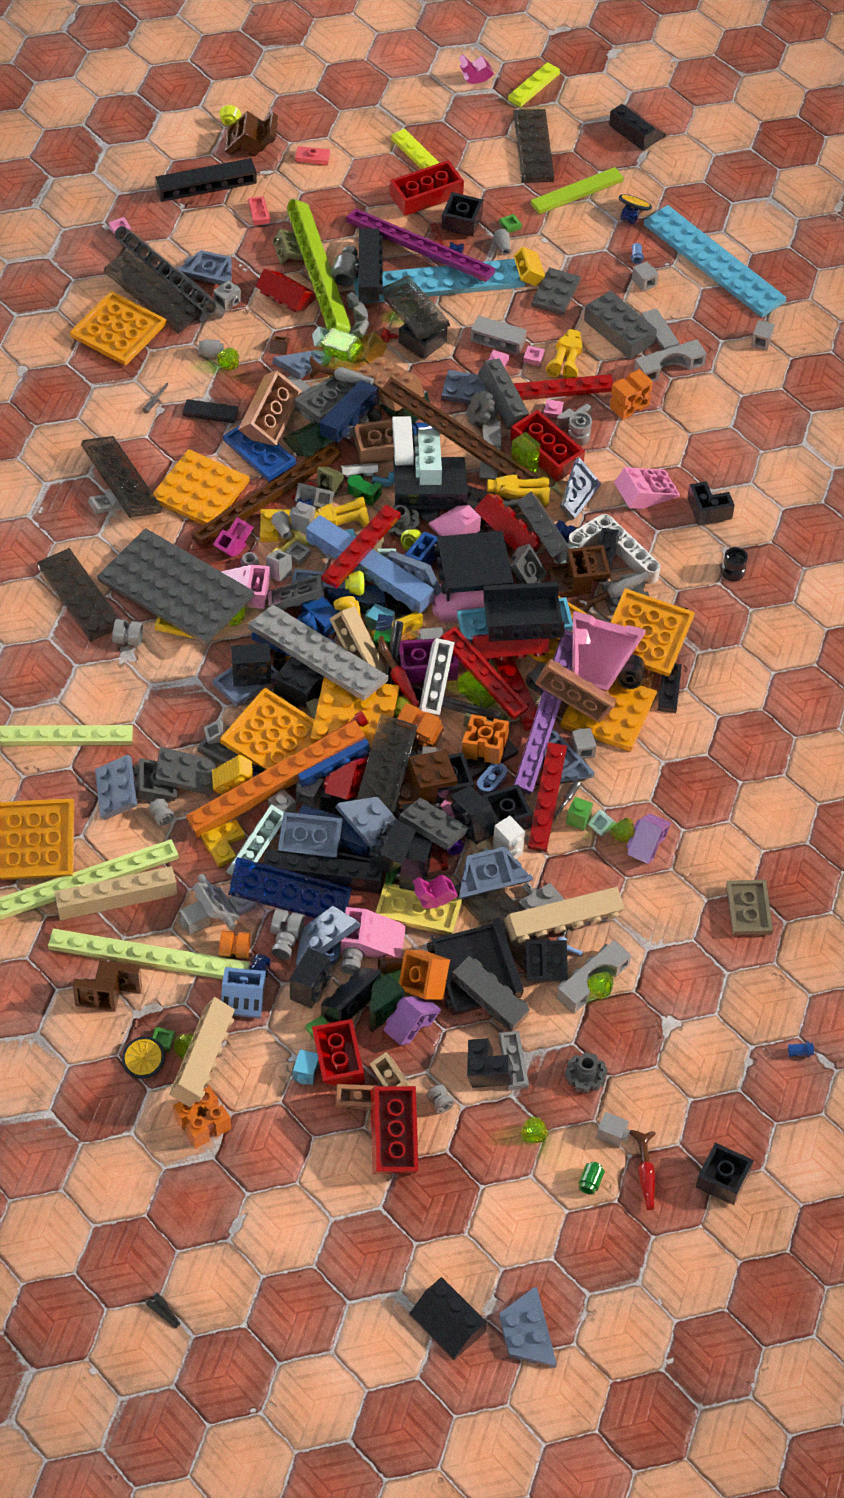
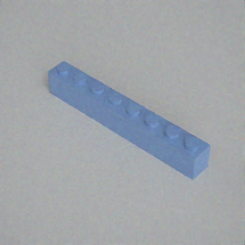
M321 515L306 527V540L335 559L355 539V537ZM374 549L353 570V572L361 571L364 574L365 580L377 585L380 590L386 591L394 599L403 602L409 609L415 610L419 614L434 600V588Z

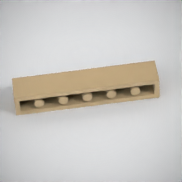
M170 866L54 891L59 919L65 920L177 895V885L173 868Z
M613 887L511 913L503 920L510 941L518 940V943L530 940V937L533 936L537 938L545 937L548 935V932L554 931L557 934L565 931L568 927L573 929L580 928L587 922L596 924L608 917V920L615 919L620 916L619 913L625 907L618 887Z
M216 997L203 1010L169 1093L170 1096L188 1107H191L196 1101L200 1102L205 1094L203 1089L211 1079L209 1074L217 1064L215 1058L220 1055L223 1049L221 1043L226 1040L228 1036L226 1031L234 1021L232 1016L235 1009Z

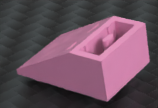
M624 467L614 481L629 508L644 509L680 496L668 473L662 469Z
M248 565L222 571V573L254 591L255 595L244 607L265 609L270 583V566Z
M346 907V914L357 920L361 926L341 940V954H343L345 948L355 947L362 950L365 957L379 958L386 955L401 958L405 924L367 909Z

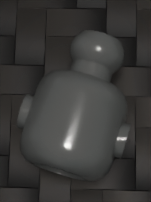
M353 246L344 247L342 254L335 258L333 266L330 267L331 275L335 279L336 284L340 286H351L358 278V252Z

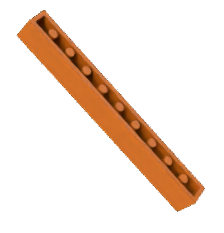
M356 720L187 814L186 819L190 828L198 839L201 837V834L227 823L266 801L282 789L285 790L296 784L299 773L365 739L363 731Z

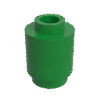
M597 1162L585 1164L578 1182L581 1192L594 1195L595 1191H598L605 1173L601 1164Z

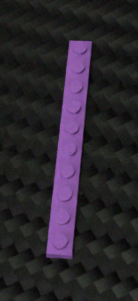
M564 629V638L559 640L553 661L559 662L563 667L571 671L573 632ZM543 690L513 784H518L521 791L528 795H531L561 703L559 698L546 690Z

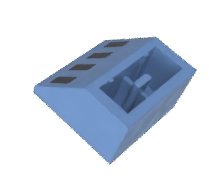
M225 967L221 1001L235 1009L233 1016L261 1019L266 986V971Z

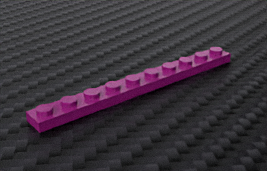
M355 208L346 217V222L361 229L379 228V235H383L384 239L487 282L495 274V267Z

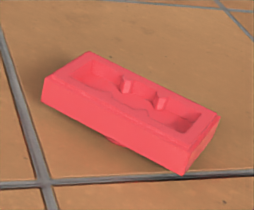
M298 146L295 162L328 165L330 149Z
M264 196L248 198L254 226L269 224L270 217Z

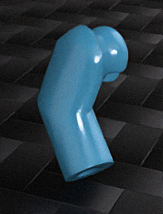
M391 471L386 478L374 475L371 483L378 482L382 484V487L394 485V472Z

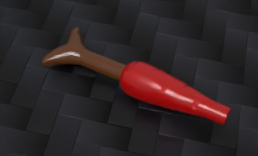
M382 635L379 636L376 649L383 654L390 666L391 678L399 686L400 691L409 700L411 705L418 707L420 704L414 694L404 668L396 664L388 650L384 637Z
M630 1130V1135L639 1144L641 1163L638 1166V1176L646 1202V1209L654 1210L655 1170L653 1164L649 1162L647 1143L656 1135V1132L651 1131L644 1134L639 1131Z

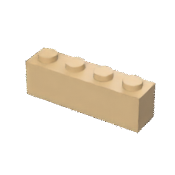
M355 606L329 618L344 649L385 673L386 667Z

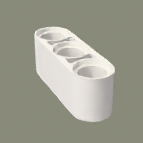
M411 416L392 417L395 466L414 465Z

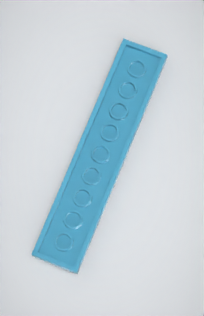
M669 205L644 220L643 225L761 318L786 302V296Z
M514 259L483 262L495 267V274L487 282L447 265L384 271L383 294H379V301H362V303L525 287V282L520 279ZM357 278V281L353 285L355 294L359 298Z

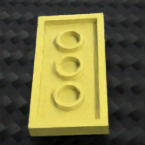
M385 882L376 913L405 924L407 927L450 935L454 932L462 900L455 898L437 908H424L414 891L401 889L399 885L392 884V886L386 885Z

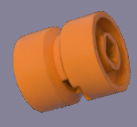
M222 930L219 956L230 957L232 954H235L236 958L248 959L251 934L239 932L235 936L234 932Z

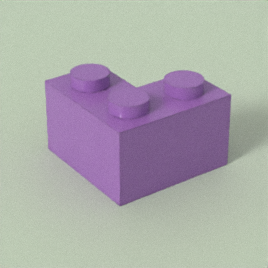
M652 814L642 817L641 820L638 819L634 826L636 831L634 838L631 837L627 844L629 849L627 855L648 864L652 862L659 844L665 840L671 822Z
M418 996L402 998L397 1003V1009L394 1014L390 1015L386 1020L387 1024L383 1030L399 1045L410 1044L421 1027L431 1026L441 1009L430 999H423Z

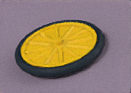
M627 194L619 196V200L630 207L645 211L652 209L650 203L638 197Z
M145 1036L138 1037L129 1042L122 1054V1064L126 1072L132 1077L139 1079L150 1078L157 1074L165 1061V1051L160 1042Z

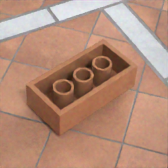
M383 356L376 358L367 365L361 366L360 369L355 371L374 378L373 386L378 387L379 402L395 412L402 409V407L380 393L390 377H393L419 396L424 397L420 378Z

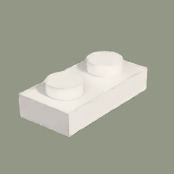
M377 463L341 466V473L348 478L363 473V476H373L374 472H378Z

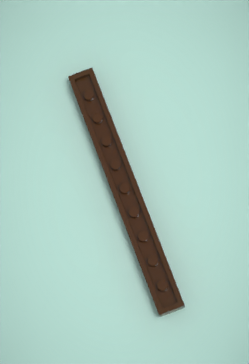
M390 377L381 389L380 393L501 475H517V478L521 480L538 479L539 476L393 377Z
M332 445L326 446L192 532V539L202 546L210 543L219 536L222 529L225 531L229 530L237 517L245 520L289 490H292L298 483H302L316 474L318 467H327L342 457L341 450Z

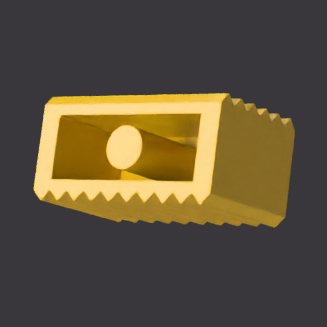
M521 247L513 255L520 279L537 286L545 277L539 255L535 251Z
M238 755L232 758V760L226 761V763L212 769L213 790L223 795L253 778L251 760Z

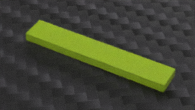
M614 167L532 199L531 205L538 214H542L621 183L624 177Z

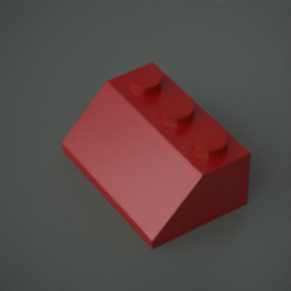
M263 269L255 286L260 289L261 294L267 297L269 295L274 297L273 300L275 302L286 304V308L293 312H296V310L304 311L317 299L313 290L279 271Z
M363 757L354 760L332 772L324 781L325 793L343 799H350L360 795L358 793L359 786L364 780L370 758Z
M349 1019L313 1026L312 1031L323 1083L337 1086V1084L365 1085L364 1070L353 1020Z

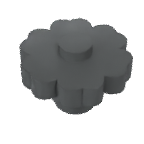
M482 390L480 393H475L471 398V404L468 405L466 416L469 417V423L479 427L481 424L485 425L488 420L497 418L498 408L494 405L495 401L492 400V394Z
M403 505L393 506V509L401 513V517L388 531L390 536L396 535L400 539L404 531L418 529L420 522L417 510L407 509Z
M587 1052L583 1053L582 1057L574 1055L568 1061L565 1071L568 1085H575L574 1088L577 1092L585 1094L589 1093L590 1090L598 1091L600 1087L604 1086L607 1075L605 1062L598 1060L597 1055Z

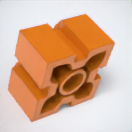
M640 369L629 373L626 379L622 378L612 384L610 408L622 420L632 416L634 411L646 408L650 405L651 395L649 392L652 391L653 381Z
M405 703L395 721L399 728L398 731L410 737L411 740L418 741L417 744L422 748L423 746L436 747L444 732L439 717L428 712L425 713L409 703Z
M472 714L468 723V731L465 732L462 741L464 757L473 760L482 757L484 762L500 764L503 748H505L509 737V721L494 719L493 722L487 721V717Z
M210 1086L203 1089L205 1094L201 1101H196L191 1107L182 1102L173 1105L174 1118L182 1130L186 1128L187 1137L195 1149L209 1142V1136L213 1133L218 1137L231 1130V1117L223 1105L218 1107V1098Z

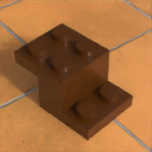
M246 111L227 128L225 152L230 155L234 150H238L240 146L254 156L262 152L277 137L278 115L272 112L262 121L249 111Z
M604 545L567 549L566 563L550 564L547 569L550 582H558V596L560 597L590 594L592 580L608 579L611 576Z
M446 750L410 756L407 770L389 773L387 777L398 809H402L403 804L412 805L419 798L429 803L436 802L438 789L455 786L458 781Z
M100 960L95 981L86 978H74L72 986L75 1006L116 1012L120 991L141 994L142 979L140 966L132 963L122 964L112 960Z

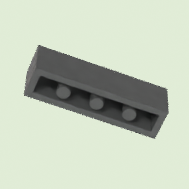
M500 358L484 361L478 375L487 392L493 395L494 405L498 408V412L507 429H511L512 425L530 413Z
M532 492L528 493L517 503L552 558L561 563L566 560L567 549L571 548L538 497Z
M468 956L453 971L451 980L510 1032L514 1031L528 1016L530 1009L527 1003L522 999L516 998L512 990L499 983L497 977L491 972L488 973L477 959L473 960Z

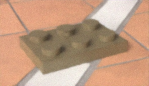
M766 880L727 881L726 889L732 935H772L773 926Z

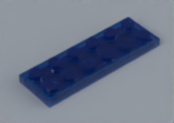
M237 857L228 895L317 918L332 906L346 913L351 887Z

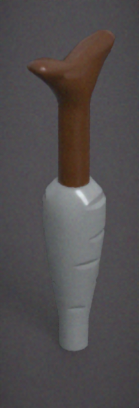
M312 356L309 358L312 368L310 378H313L318 373L335 376L337 380L342 382L358 383L363 381L370 385L374 384V378L344 367L337 369L324 367Z
M646 571L642 574L611 584L607 591L591 599H576V603L583 607V611L588 614L593 605L609 597L618 598L622 596L625 588L631 590L651 576Z

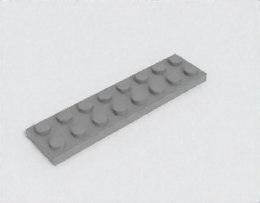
M275 605L270 606L248 623L249 630L363 701L388 681V675Z

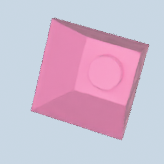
M469 505L456 506L429 522V526L439 536L477 533L480 531L481 517Z

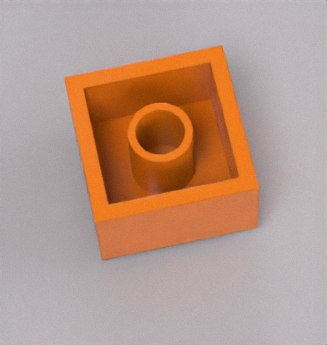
M405 949L398 989L423 999L443 1000L450 960L424 950Z

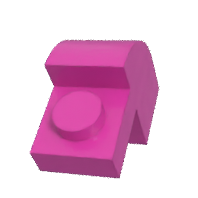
M464 54L459 57L461 62L459 66L468 83H482L495 75L491 65L483 56H480L472 63Z
M237 517L228 532L222 529L213 545L230 556H236L247 545L244 542L254 527Z
M442 874L429 883L420 877L412 881L415 886L414 892L424 908H437L458 897L452 881Z

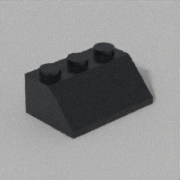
M620 104L610 111L609 126L642 151L666 136V133L634 109L624 104Z
M363 967L359 972H354L346 984H341L331 997L323 1000L321 1003V1015L329 1023L352 1019L381 993V971L379 969Z
M443 1277L438 1279L423 1293L409 1313L453 1360L486 1333L487 1321Z

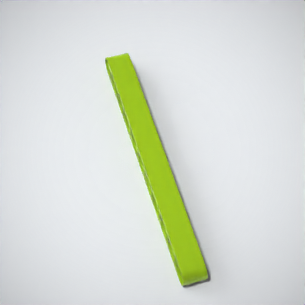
M291 199L287 205V212L329 333L346 337L350 332V323L335 279L331 275V268L310 207L307 203Z

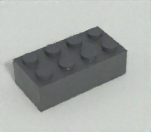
M611 290L585 306L584 321L629 359L655 344L657 329Z

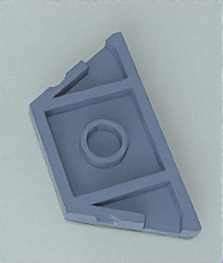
M201 250L194 256L184 260L185 264L178 268L189 278L222 285L227 281L232 282V259L229 256Z
M552 729L548 742L567 746L561 782L593 778L595 772ZM545 751V754H544V757H543V760H542V764H541V767H540V770H541V771H543V766H544L546 751Z
M378 797L341 802L335 807L370 849L373 845H376L378 830L385 827L387 823L389 824L397 820Z
M505 846L468 855L465 861L459 900L531 882L533 877L522 868L521 863L517 859L512 857L511 852Z
M330 907L302 928L296 966L307 948L324 954L359 928L361 924L336 907Z
M534 1287L499 1313L508 1356L518 1360L524 1359L534 1364L539 1362L549 1365L550 1368H556L557 1363L538 1289Z

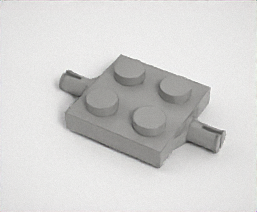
M200 874L197 877L199 882L192 887L196 893V898L203 904L205 913L210 918L221 919L229 930H233L236 927L235 922L240 918L222 888L212 885L207 880L205 874Z
M527 882L522 888L528 893V896L520 900L518 906L523 911L565 899L551 883L535 890ZM566 928V930L562 932L563 935H566V933L568 934L570 932V928Z

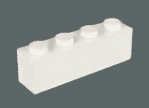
M438 638L432 643L419 706L421 711L428 712L437 717L440 716L455 643Z

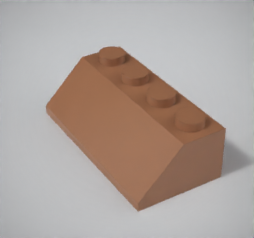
M278 370L265 375L238 430L253 441L276 446L295 408V405H293L294 399L301 395L302 390Z
M552 659L544 666L535 682L542 689L598 723L606 717L615 705V698L608 692L602 691L594 686L593 683L584 680L575 672L568 670Z

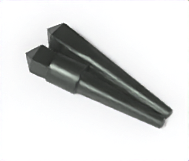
M158 1292L153 1293V1298L156 1301L146 1300V1305L173 1327L177 1328L181 1323L167 1306L165 1299Z

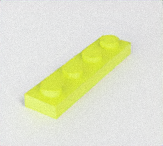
M547 62L509 94L508 101L522 107L560 74V69Z
M405 128L391 135V140L420 169L439 163Z

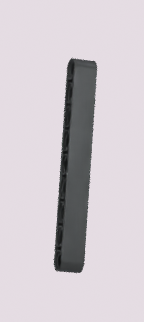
M124 226L116 229L115 238L205 314L215 319L223 317L225 313L223 305L147 242Z

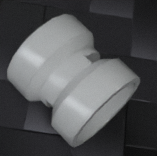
M157 799L149 805L148 810L152 816H155V821L159 826L167 825L174 819V813L171 809H168V804L164 799Z
M279 932L275 938L276 944L273 945L271 953L279 959L287 960L291 957V948L294 947L296 938L290 933Z
M347 947L343 950L342 972L352 975L354 972L361 970L362 950L355 947Z
M443 1084L433 1087L426 1094L428 1100L433 1102V1108L438 1114L448 1111L454 1105V1100L451 1096L447 1095V1089Z

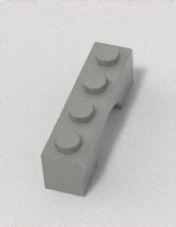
M693 340L635 359L634 372L640 369L654 382L659 380L661 369L668 365H680L688 370L704 366L707 353L698 340Z
M615 940L609 945L605 944L595 957L591 956L581 969L577 968L571 978L559 984L557 999L575 1014L589 1001L588 981L602 974L617 977L630 965L631 954Z

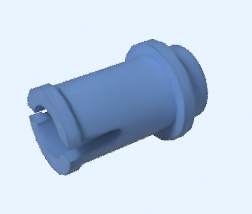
M635 243L631 246V261L634 264H641L644 260L642 245Z

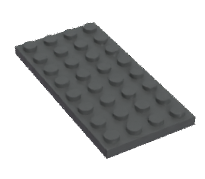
M147 528L97 576L99 582L205 645L255 595L252 589Z

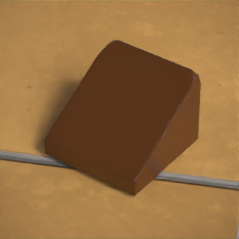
M273 336L270 340V353L286 355L290 338Z

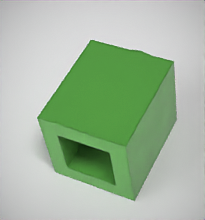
M575 797L568 809L566 824L584 831L592 815L593 803Z

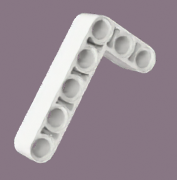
M607 514L599 515L569 535L568 544L581 548L598 544L602 527L619 530L620 536L615 553L635 573L642 574L648 571L651 577L644 580L646 583L653 584L658 581L660 573L659 562L611 516Z

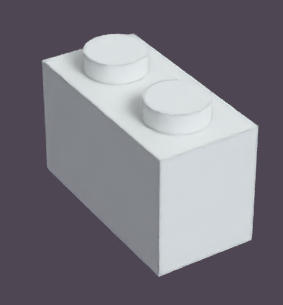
M511 816L495 825L493 848L505 846L511 852L512 857L517 859L523 853L525 831Z

